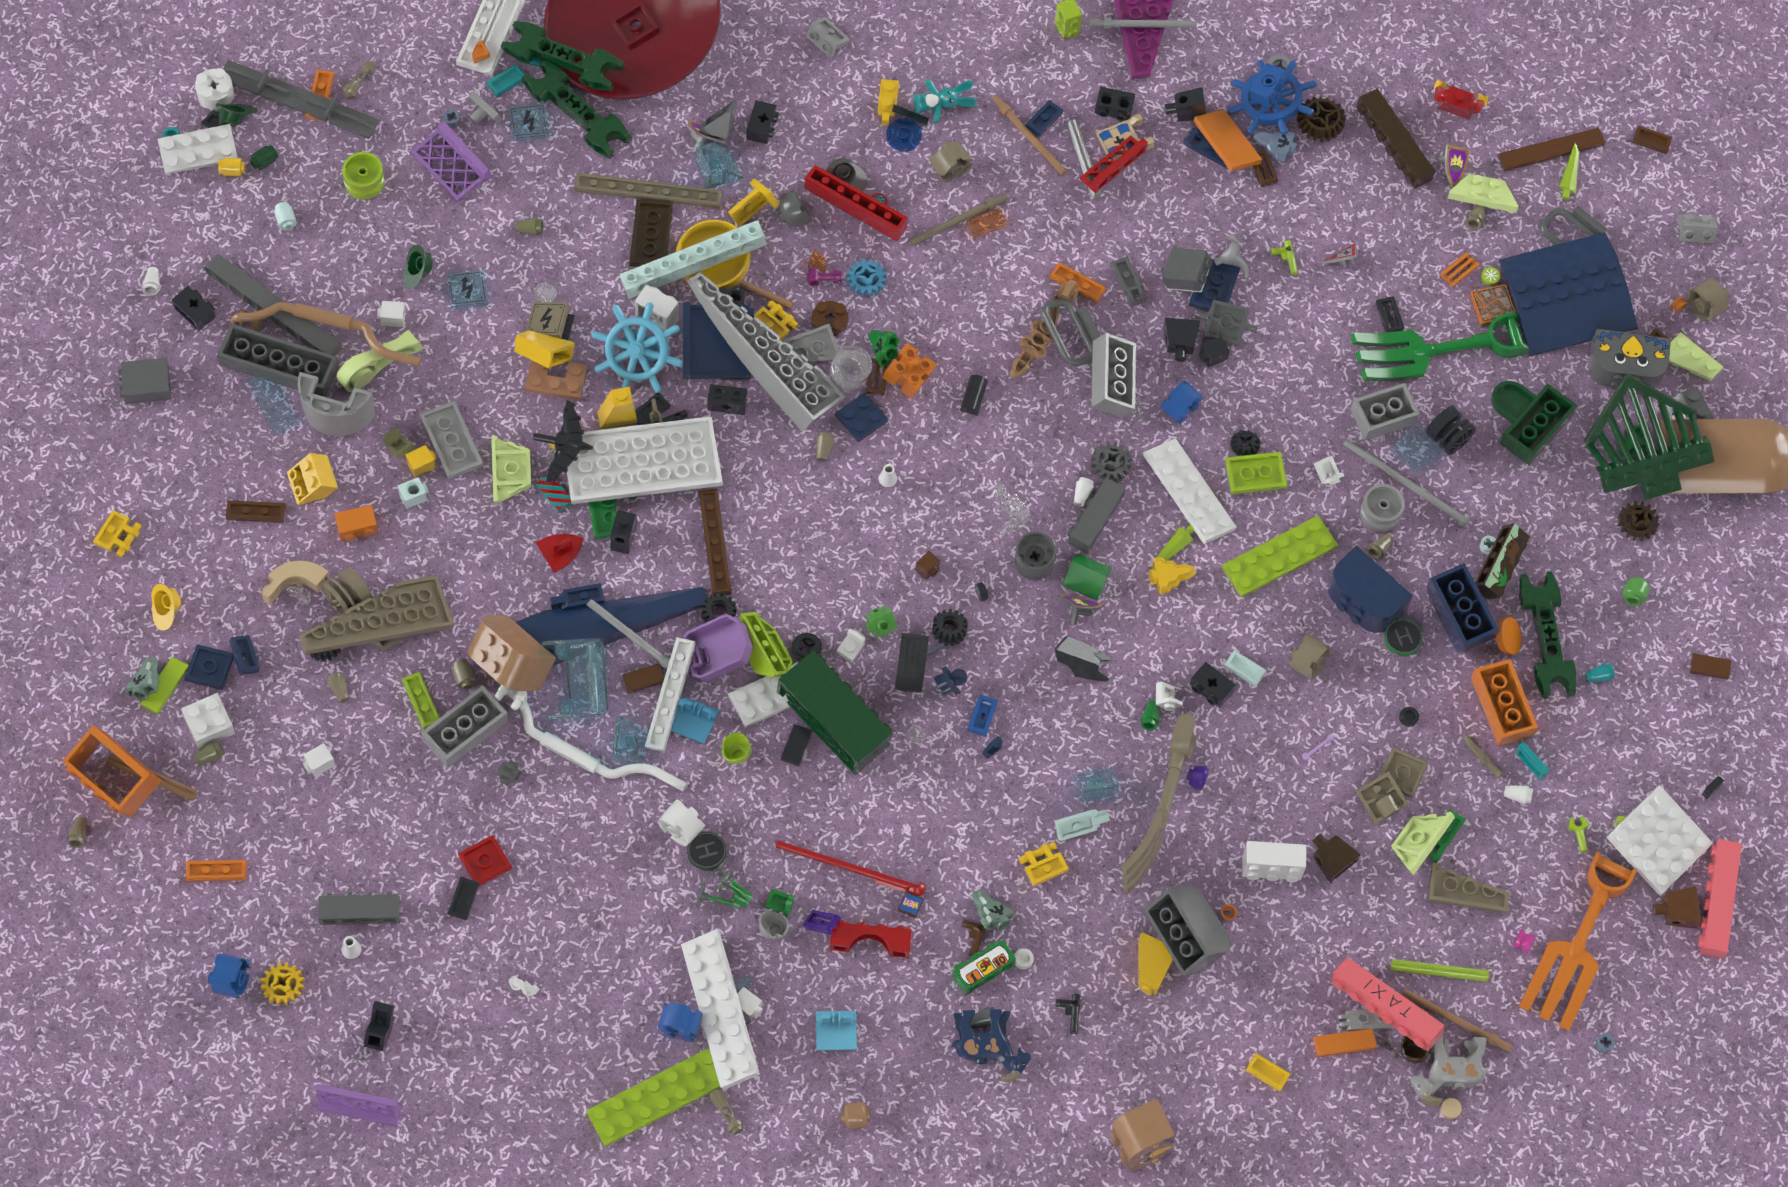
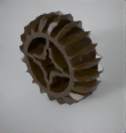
M1313 96L1311 100L1307 99L1305 103H1302V105L1312 108L1315 112L1311 117L1299 111L1297 113L1298 129H1302V134L1307 133V139L1312 136L1314 137V142L1317 138L1320 139L1321 143L1324 141V138L1329 142L1331 137L1335 139L1337 135L1342 133L1345 127L1346 115H1344V109H1341V104H1335V99L1330 101L1329 97L1323 99L1320 96L1317 99ZM1335 120L1332 126H1328L1331 121Z

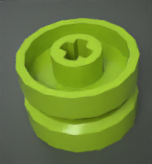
M357 152L350 155L344 161L342 166L344 186L351 196L365 200L377 196L382 191L385 184L382 163L378 157L368 152Z

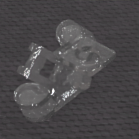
M997 484L993 488V495L997 503L1010 517L1009 520L996 530L997 533L1006 537L1020 525L1028 524L1031 521V513L1028 508H1022L1026 504L1024 501H1020L1017 492L1009 497L1004 484ZM1012 525L1008 530L1003 531L1007 526Z

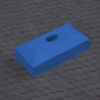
M979 695L968 732L986 737L998 700Z

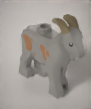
M1443 1035L1433 1045L1434 1062L1428 1079L1423 1077L1422 1071L1418 1076H1412L1410 1079L1416 1094L1426 1105L1431 1107L1440 1105L1442 1098H1435L1432 1095L1442 1086L1454 1087L1455 1090L1462 1091L1466 1090V1088H1473L1483 1082L1485 1075H1489L1488 1069L1482 1067L1481 1063L1482 1057L1485 1054L1487 1039L1485 1037H1473L1472 1041L1464 1040L1462 1045L1468 1052V1057L1464 1058L1449 1057V1039L1443 1040Z

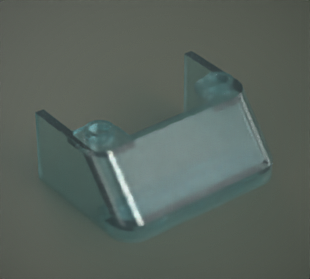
M600 638L543 641L542 645H555L557 657L560 660H566L569 699H563L560 702V715L547 716V720L604 716L608 711V694L603 641Z

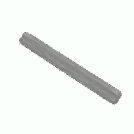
M1074 119L1068 121L1067 126L1084 174L1092 168V164L1078 122ZM1090 175L1088 179L1092 182L1096 176ZM1088 187L1092 199H1099L1101 197L1100 190L1094 193Z

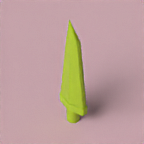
M1576 143L1573 146L1559 188L1563 190L1562 199L1569 200L1570 193H1576L1579 151Z
M1189 525L1185 530L1179 527L1156 558H1164L1165 561H1168L1191 543L1193 538L1190 535L1194 532L1193 526Z

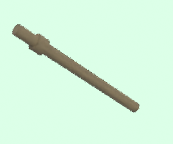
M1004 193L994 199H987L985 203L909 239V242L913 246L977 214L996 208V205L1007 201L1008 197Z

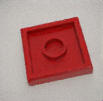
M493 835L458 853V857L472 880L480 883L479 887L512 869L511 864Z

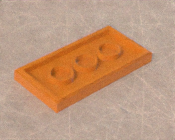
M1225 109L1194 118V123L1231 172L1261 164L1262 158Z

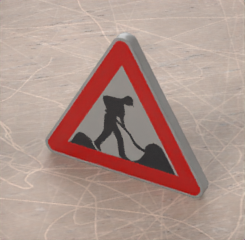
M1356 243L1323 260V264L1339 262L1341 266H1346L1344 260L1353 262V259L1357 257Z

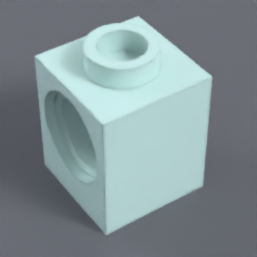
M419 477L398 485V492L406 509L427 501L426 494L429 491L425 482L421 483ZM412 491H418L417 494H410Z

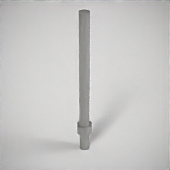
M1111 18L1089 19V27H1103V29H1111V27L1196 28L1197 21L1111 20Z
M592 599L587 603V606L657 659L662 667L668 668L670 657L661 654Z

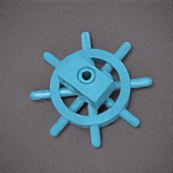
M651 302L646 304L643 317L625 318L620 307L614 305L612 309L619 322L610 330L608 335L593 331L591 336L594 339L606 342L605 354L607 360L595 366L597 373L611 367L614 372L624 378L622 388L629 387L631 381L649 379L654 391L659 393L662 388L655 375L664 368L666 363L681 367L683 361L669 356L670 349L667 338L679 332L680 327L674 325L663 330L655 321L651 320L650 317L654 307ZM630 325H640L639 330L630 328ZM647 328L650 329L655 334V336L646 333ZM622 330L624 331L623 340L617 338ZM615 346L620 347L619 351H622V353L616 355ZM631 357L627 369L619 363ZM638 360L645 372H634ZM657 361L654 367L651 368L649 364H652V362Z

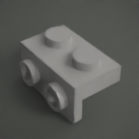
M1692 214L1678 215L1677 222L1680 229L1678 239L1680 242L1715 243L1718 230L1715 217L1710 215L1694 216Z

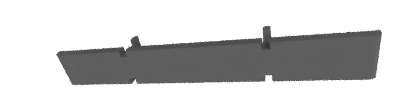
M228 60L223 68L230 76L232 85L256 95L262 93V97L304 114H309L324 122L330 120V124L370 139L380 119L342 104L337 106L336 101L338 99L335 96L332 100H329L274 77L269 79L270 71L267 69L263 74L231 60Z

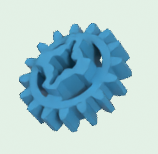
M863 258L862 263L855 261V266L851 265L850 271H847V284H850V290L855 289V295L860 292L861 297L868 294L870 298L872 293L878 295L879 290H884V285L887 282V272H884V266L879 267L878 261L872 263V259H870L869 262H866Z

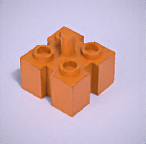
M907 342L896 359L886 369L882 378L893 386L896 383L902 387L900 391L912 399L931 375L937 364L927 356H924L923 359L917 355L919 351Z

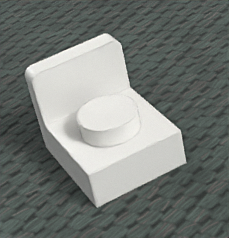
M849 629L846 638L838 647L836 653L853 663L865 646L866 638L861 632Z

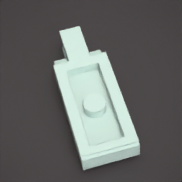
M1089 810L1055 820L1058 839L1062 841L1096 831L1101 823L1110 821L1106 810Z

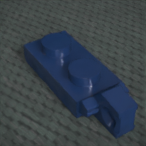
M601 583L563 590V592L559 593V596L550 598L551 609L562 608V610L584 607L587 606L591 599L597 604L605 603Z

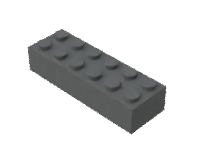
M234 324L230 325L217 354L219 366L298 390V376L300 372L316 376L319 381L313 394L323 397L327 396L339 368L337 356Z

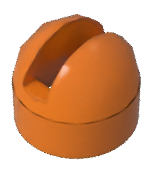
M1226 904L1221 908L1220 915L1224 920L1229 921L1236 917L1237 910L1233 905ZM1232 911L1233 914L1224 915L1223 912Z

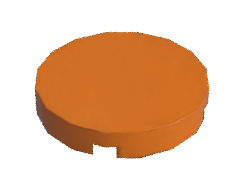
M1512 617L1501 618L1497 626L1499 625V632L1496 636L1498 647L1507 656L1515 655L1520 651L1522 645L1519 624Z

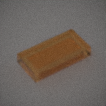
M998 208L967 220L966 225L973 238L1007 226V221Z

